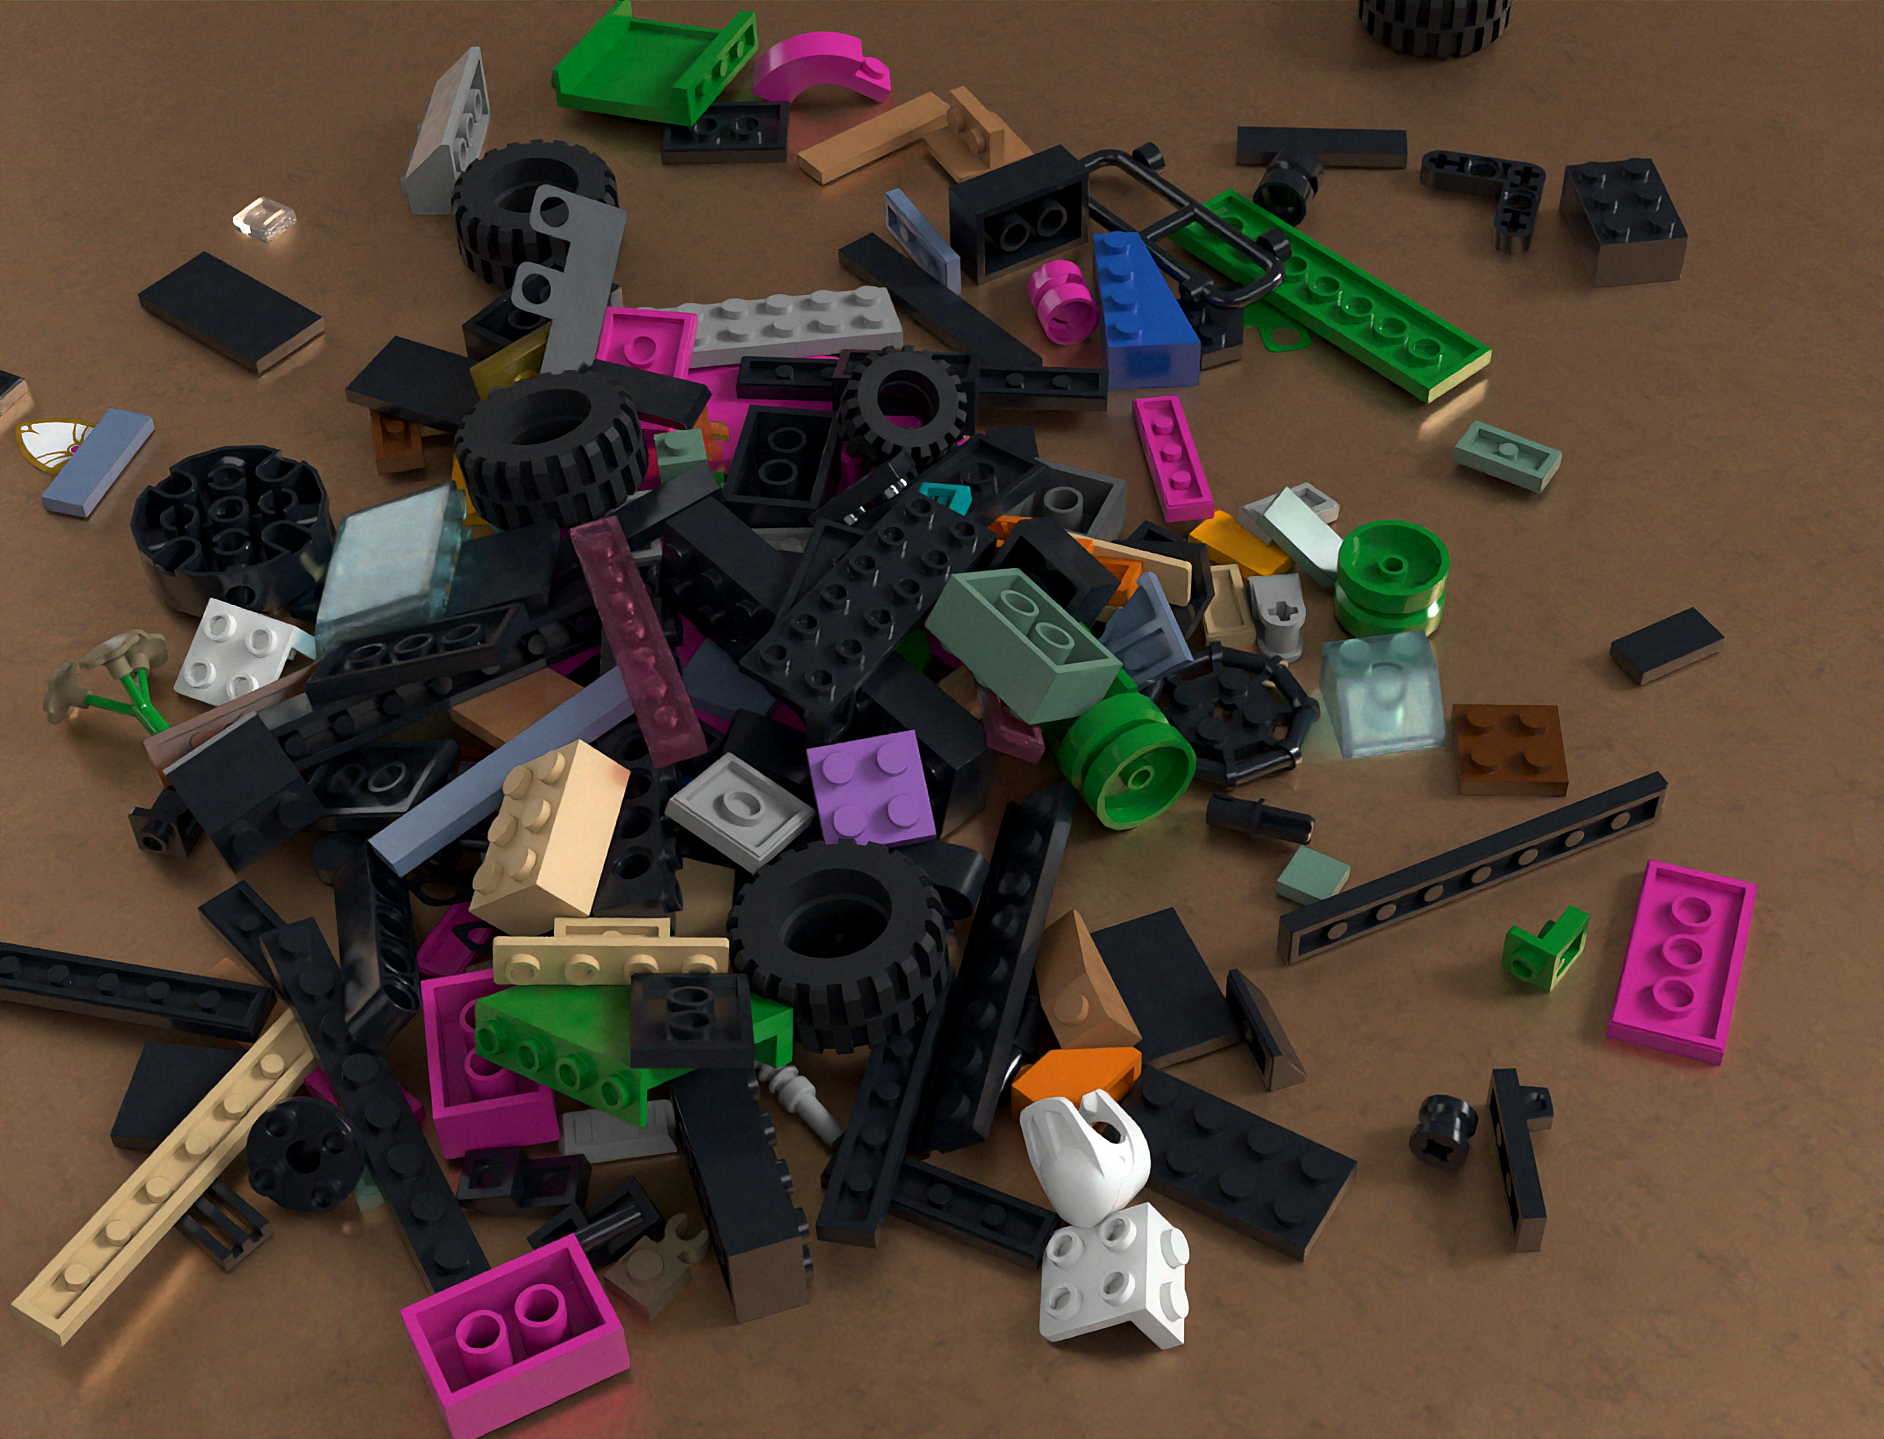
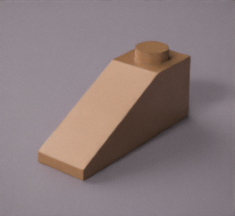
M1071 909L1043 930L1034 963L1041 1006L1062 1049L1132 1047L1142 1040V1037L1079 912Z

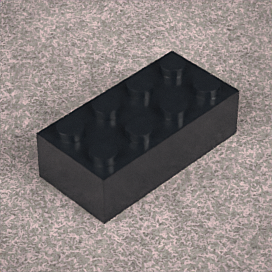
M698 1068L668 1081L676 1134L707 1231L710 1232L711 1243L737 1324L808 1304L806 1279L815 1277L812 1258L807 1244L811 1243L810 1230L802 1207L794 1209L790 1197L791 1194H794V1187L785 1158L777 1160L773 1147L777 1146V1138L771 1116L768 1111L761 1112L756 1101L761 1099V1094L754 1068Z

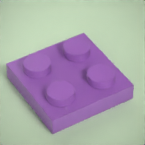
M915 730L806 750L824 845L838 844V839H855L858 845L866 846L868 841L883 844L888 848L936 839V829Z

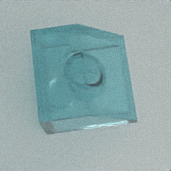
M1424 630L1323 643L1319 687L1344 760L1446 746L1447 739L1438 665Z

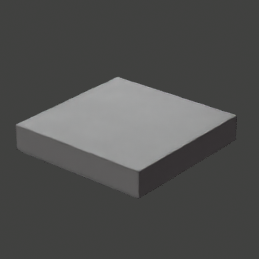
M727 752L669 800L664 814L754 875L757 870L773 859L811 825L816 811L732 753Z

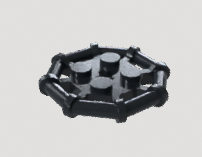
M1220 640L1210 641L1209 646L1190 652L1194 662L1139 691L1140 694L1149 697L1155 705L1161 692L1173 698L1168 709L1160 710L1169 724L1180 732L1196 754V770L1193 777L1224 785L1225 791L1236 790L1238 784L1280 769H1295L1302 762L1301 751L1311 726L1321 715L1319 702L1307 695L1289 671L1286 659L1279 655L1270 658L1222 646ZM1210 667L1211 673L1188 681H1183L1179 678ZM1248 673L1258 676L1254 679H1250ZM1276 686L1288 704L1276 705L1267 692ZM1220 713L1231 715V720L1224 721L1221 717L1212 716ZM1277 726H1289L1284 739L1278 741L1270 736L1272 731L1274 733ZM1200 752L1212 754L1213 761L1201 758Z

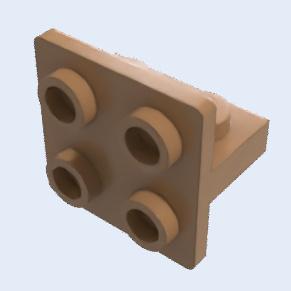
M965 86L949 90L950 109L946 113L949 126L922 136L923 145L957 183L1033 155L1029 147L995 112L990 113Z

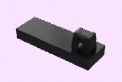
M1516 1068L1492 1069L1486 1107L1515 1253L1540 1252L1547 1214L1530 1132L1551 1129L1554 1111L1550 1092L1546 1087L1519 1085Z

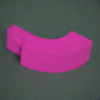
M810 32L788 38L766 51L751 68V93L769 101H789V104H791L802 91L820 84L841 85L881 103H884L891 92L889 68L874 57L862 56L861 39L843 33Z

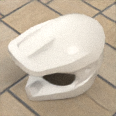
M1100 1088L1081 1096L1082 1100L1079 1111L1065 1097L1043 1098L1025 1107L1020 1113V1124L1032 1167L1054 1210L1061 1219L1077 1228L1090 1229L1101 1223L1109 1214L1122 1210L1144 1187L1150 1174V1152L1141 1129L1111 1096ZM1100 1121L1113 1125L1121 1135L1120 1142L1118 1144L1110 1143L1092 1129V1124Z

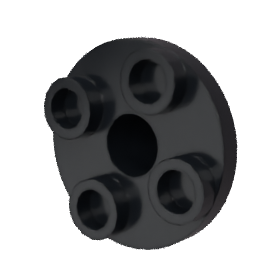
M307 1096L290 1097L278 1101L259 1116L249 1132L246 1143V1159L250 1171L248 1181L251 1188L257 1194L269 1197L277 1204L290 1210L305 1213L330 1212L351 1194L362 1177L365 1166V1149L360 1133L352 1120L343 1111L327 1101Z

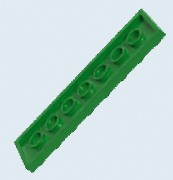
M1231 188L1202 204L1255 242L1256 238L1274 227L1280 229L1291 245L1292 258L1283 263L1285 265L1286 277L1281 286L1262 299L1425 403L1429 404L1490 364L1492 352L1490 347ZM1196 222L1167 236L1168 239L1236 282L1241 281L1244 287L1267 274L1265 270Z

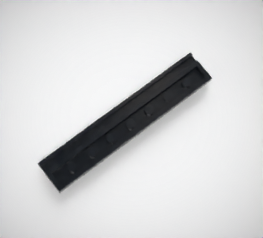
M1067 779L1046 788L1035 789L1030 794L1025 795V799L1020 805L1014 800L1007 802L989 864V874L980 895L908 1146L922 1160L929 1159L933 1150H938L945 1154L988 1140L1080 793Z

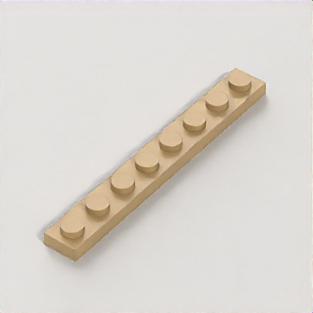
M290 1007L10 1304L14 1318L63 1347L246 1146L251 1127L259 1116L276 1102L290 1098L304 1083V1078L316 1070L318 1064Z

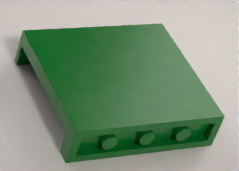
M618 0L552 69L551 84L556 91L558 107L692 127L759 49L755 12L740 10L723 30L633 18L631 0Z
M516 985L475 1001L474 1037L476 1055L639 1128L647 1125V1090L698 1069H630L631 985ZM750 991L755 1060L773 1068H779L792 1062L793 1007L779 1004L770 998L764 999Z

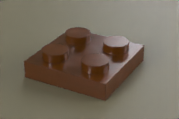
M1453 704L1451 725L1459 795L1566 796L1569 780L1557 705Z

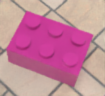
M493 969L420 981L433 1120L444 1160L465 1157L466 1151L513 1146L522 1147L560 1140L555 1090L476 1055L474 1037L475 1001L516 985L496 984L494 982Z
M574 1233L399 1310L411 1351L451 1439H476L630 1368L623 1327Z

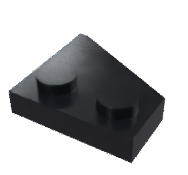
M1240 281L1217 289L1224 292H1232L1242 289L1244 285ZM1181 298L1176 299L1201 342V370L1242 358L1243 308L1221 310L1205 302L1194 308H1189Z

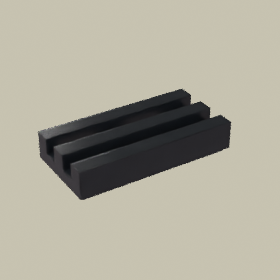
M217 1177L205 1192L249 1228L252 1233L248 1235L202 1195L192 1204V1207L235 1243L236 1246L228 1250L186 1212L173 1226L228 1272L274 1233L270 1222Z

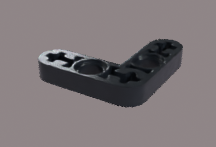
M1445 150L1430 151L1423 156L1420 181L1424 186L1439 191L1499 199L1491 238L1492 245L1496 250L1506 254H1519L1529 249L1544 193L1546 172L1543 168L1527 162ZM1476 175L1488 176L1489 178L1477 177ZM1521 184H1527L1528 189L1520 188ZM1515 206V207H1523V208H1527V209H1515V208H1511V207ZM1510 227L1518 228L1516 233L1509 232Z

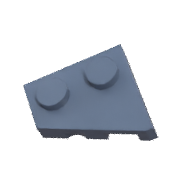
M1149 571L1140 575L1135 582L1139 585L1123 609L1117 608L1105 624L1103 635L1097 639L1123 663L1121 667L1138 686L1137 692L1194 662L1155 573Z

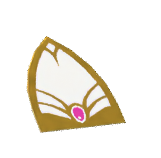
M63 417L32 420L15 424V440L21 454L30 464L56 477L97 423L83 419Z

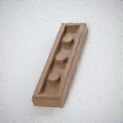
M927 92L797 153L798 166L820 184L824 185L921 139L924 134L948 126L946 113L950 109V105L932 92Z

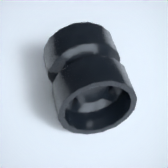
M1293 147L1279 151L1275 154L1264 177L1260 181L1253 195V203L1289 225L1297 226L1305 218L1313 199L1323 183L1324 171L1321 163L1313 154L1304 149Z

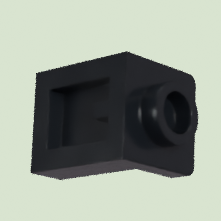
M163 789L151 809L133 807L128 815L139 849H144L156 855L167 854L187 859L204 832V829L177 791Z

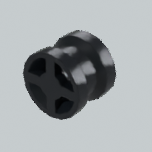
M1449 1095L1429 1096L1421 1104L1418 1115L1420 1124L1412 1130L1409 1139L1410 1150L1420 1161L1429 1166L1439 1169L1459 1168L1466 1162L1470 1146L1467 1140L1475 1135L1479 1120L1477 1113L1468 1103L1459 1098Z

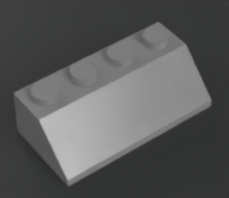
M470 47L437 80L432 97L426 99L424 122H419L417 127L418 141L416 146H411L409 168L408 171H403L401 176V192L403 197L409 198L412 215H453L450 199L454 184L462 171L466 172L468 165L476 158L479 159L491 119L480 47Z

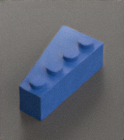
M1114 231L1105 234H1093L1092 277L1095 300L1100 310L1099 330L1104 368L1109 369L1108 390L1199 386L1201 342L1138 232L1125 233Z

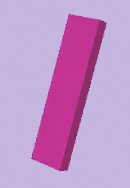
M1178 395L1132 400V415L1166 523L1214 518L1215 504Z

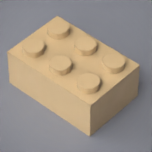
M580 739L513 768L503 784L505 796L499 815L493 821L488 832L490 843L484 863L478 869L473 879V889L475 891L468 911L508 935L517 937H535L553 930L555 917H588L631 771Z

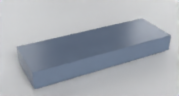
M899 188L885 192V216L888 231L920 268L955 294L961 293L960 257Z
M109 408L42 494L41 500L44 509L87 518L154 430L152 417L150 415Z

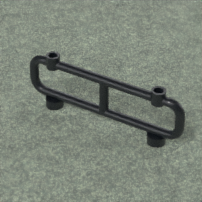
M1147 142L1134 149L1132 156L1122 150L1105 149L1091 153L1079 160L1089 170V174L1105 166H1116L1178 209V211L1147 228L1137 231L1093 199L1089 192V217L1109 232H1138L1157 267L1179 283L1180 297L1189 308H1194L1205 302L1216 309H1240L1267 296L1281 286L1286 277L1285 265L1283 263L1292 258L1291 245L1285 234L1280 229L1274 227L1259 235L1255 242L1160 176V174L1165 172L1166 164L1161 151L1154 143ZM1196 222L1265 270L1267 274L1242 289L1224 292L1215 287L1213 280L1206 272L1195 273L1155 243Z

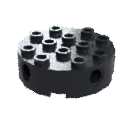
M264 445L223 446L184 458L169 468L171 474L169 477L160 481L155 487L148 485L136 499L130 522V528L151 591L174 610L203 617L210 598L258 614H273L282 610L287 603L303 594L318 582L333 562L337 541V532L329 512L328 494L317 469L304 460L299 463L296 460L285 458L280 449Z

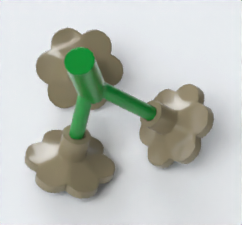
M140 629L128 630L113 637L111 640L96 645L87 655L77 661L80 668H87L88 670L99 665H105L112 678L121 681L134 705L95 696L91 689L80 687L81 676L77 673L76 663L69 660L65 661L60 669L56 668L53 670L48 681L49 689L43 699V710L48 712V722L57 725L63 720L64 716H69L73 712L74 707L87 709L89 706H94L137 718L151 736L171 728L151 704L147 678L151 673L150 670L164 665L168 660V653L165 649L167 646L165 637L158 633L147 635L145 631Z

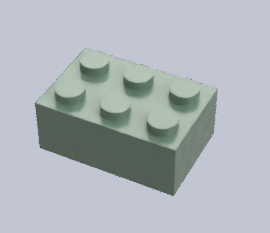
M1019 568L951 574L924 625L940 640L939 644L946 652L958 657L974 673L973 676L979 684L997 694L1008 705L1009 712L1015 718L1028 725L1081 716L1095 704L1102 701L1123 665L1120 660Z

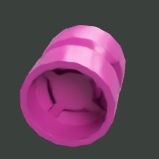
M1056 260L1040 266L1031 275L1027 284V294L1050 340L1062 345L1076 344L1087 339L1096 330L1100 322V310L1078 266L1070 261Z

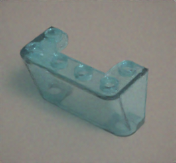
M455 480L342 516L315 625V649L318 662L325 658L337 640L444 618L448 602L445 585L452 584L454 566L457 565L462 542L474 539L472 527L465 526L463 520L466 518L467 513L466 492L464 489L457 488Z

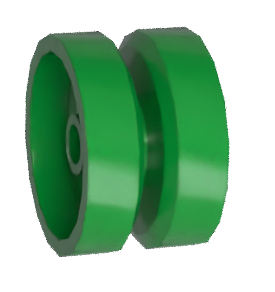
M1377 520L1358 526L1344 537L1338 550V578L1335 582L1333 598L1335 617L1346 631L1360 640L1381 646H1405L1424 640L1438 628L1443 616L1446 598L1445 587L1448 582L1450 569L1448 548L1433 532L1421 525L1402 520Z
M1137 692L1121 693L1098 702L1076 720L1065 734L1059 748L1058 768L1064 777L1080 792L1079 795L1083 796L1085 802L1104 826L1116 830L1137 828L1156 819L1175 804L1188 788L1195 773L1196 754L1186 739L1175 727L1169 724L1164 714L1149 697Z

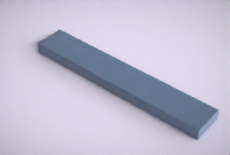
M628 657L370 838L368 842L373 851L399 878L403 877L499 809L505 796L503 793L504 781L513 768L578 739L589 745L661 694L665 689L659 677L634 657Z

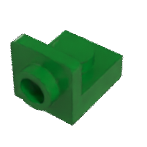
M1570 905L1556 922L1552 920L1547 921L1539 932L1538 937L1517 926H1512L1505 935L1502 967L1512 972L1518 979L1530 982L1550 993L1584 951L1590 914Z

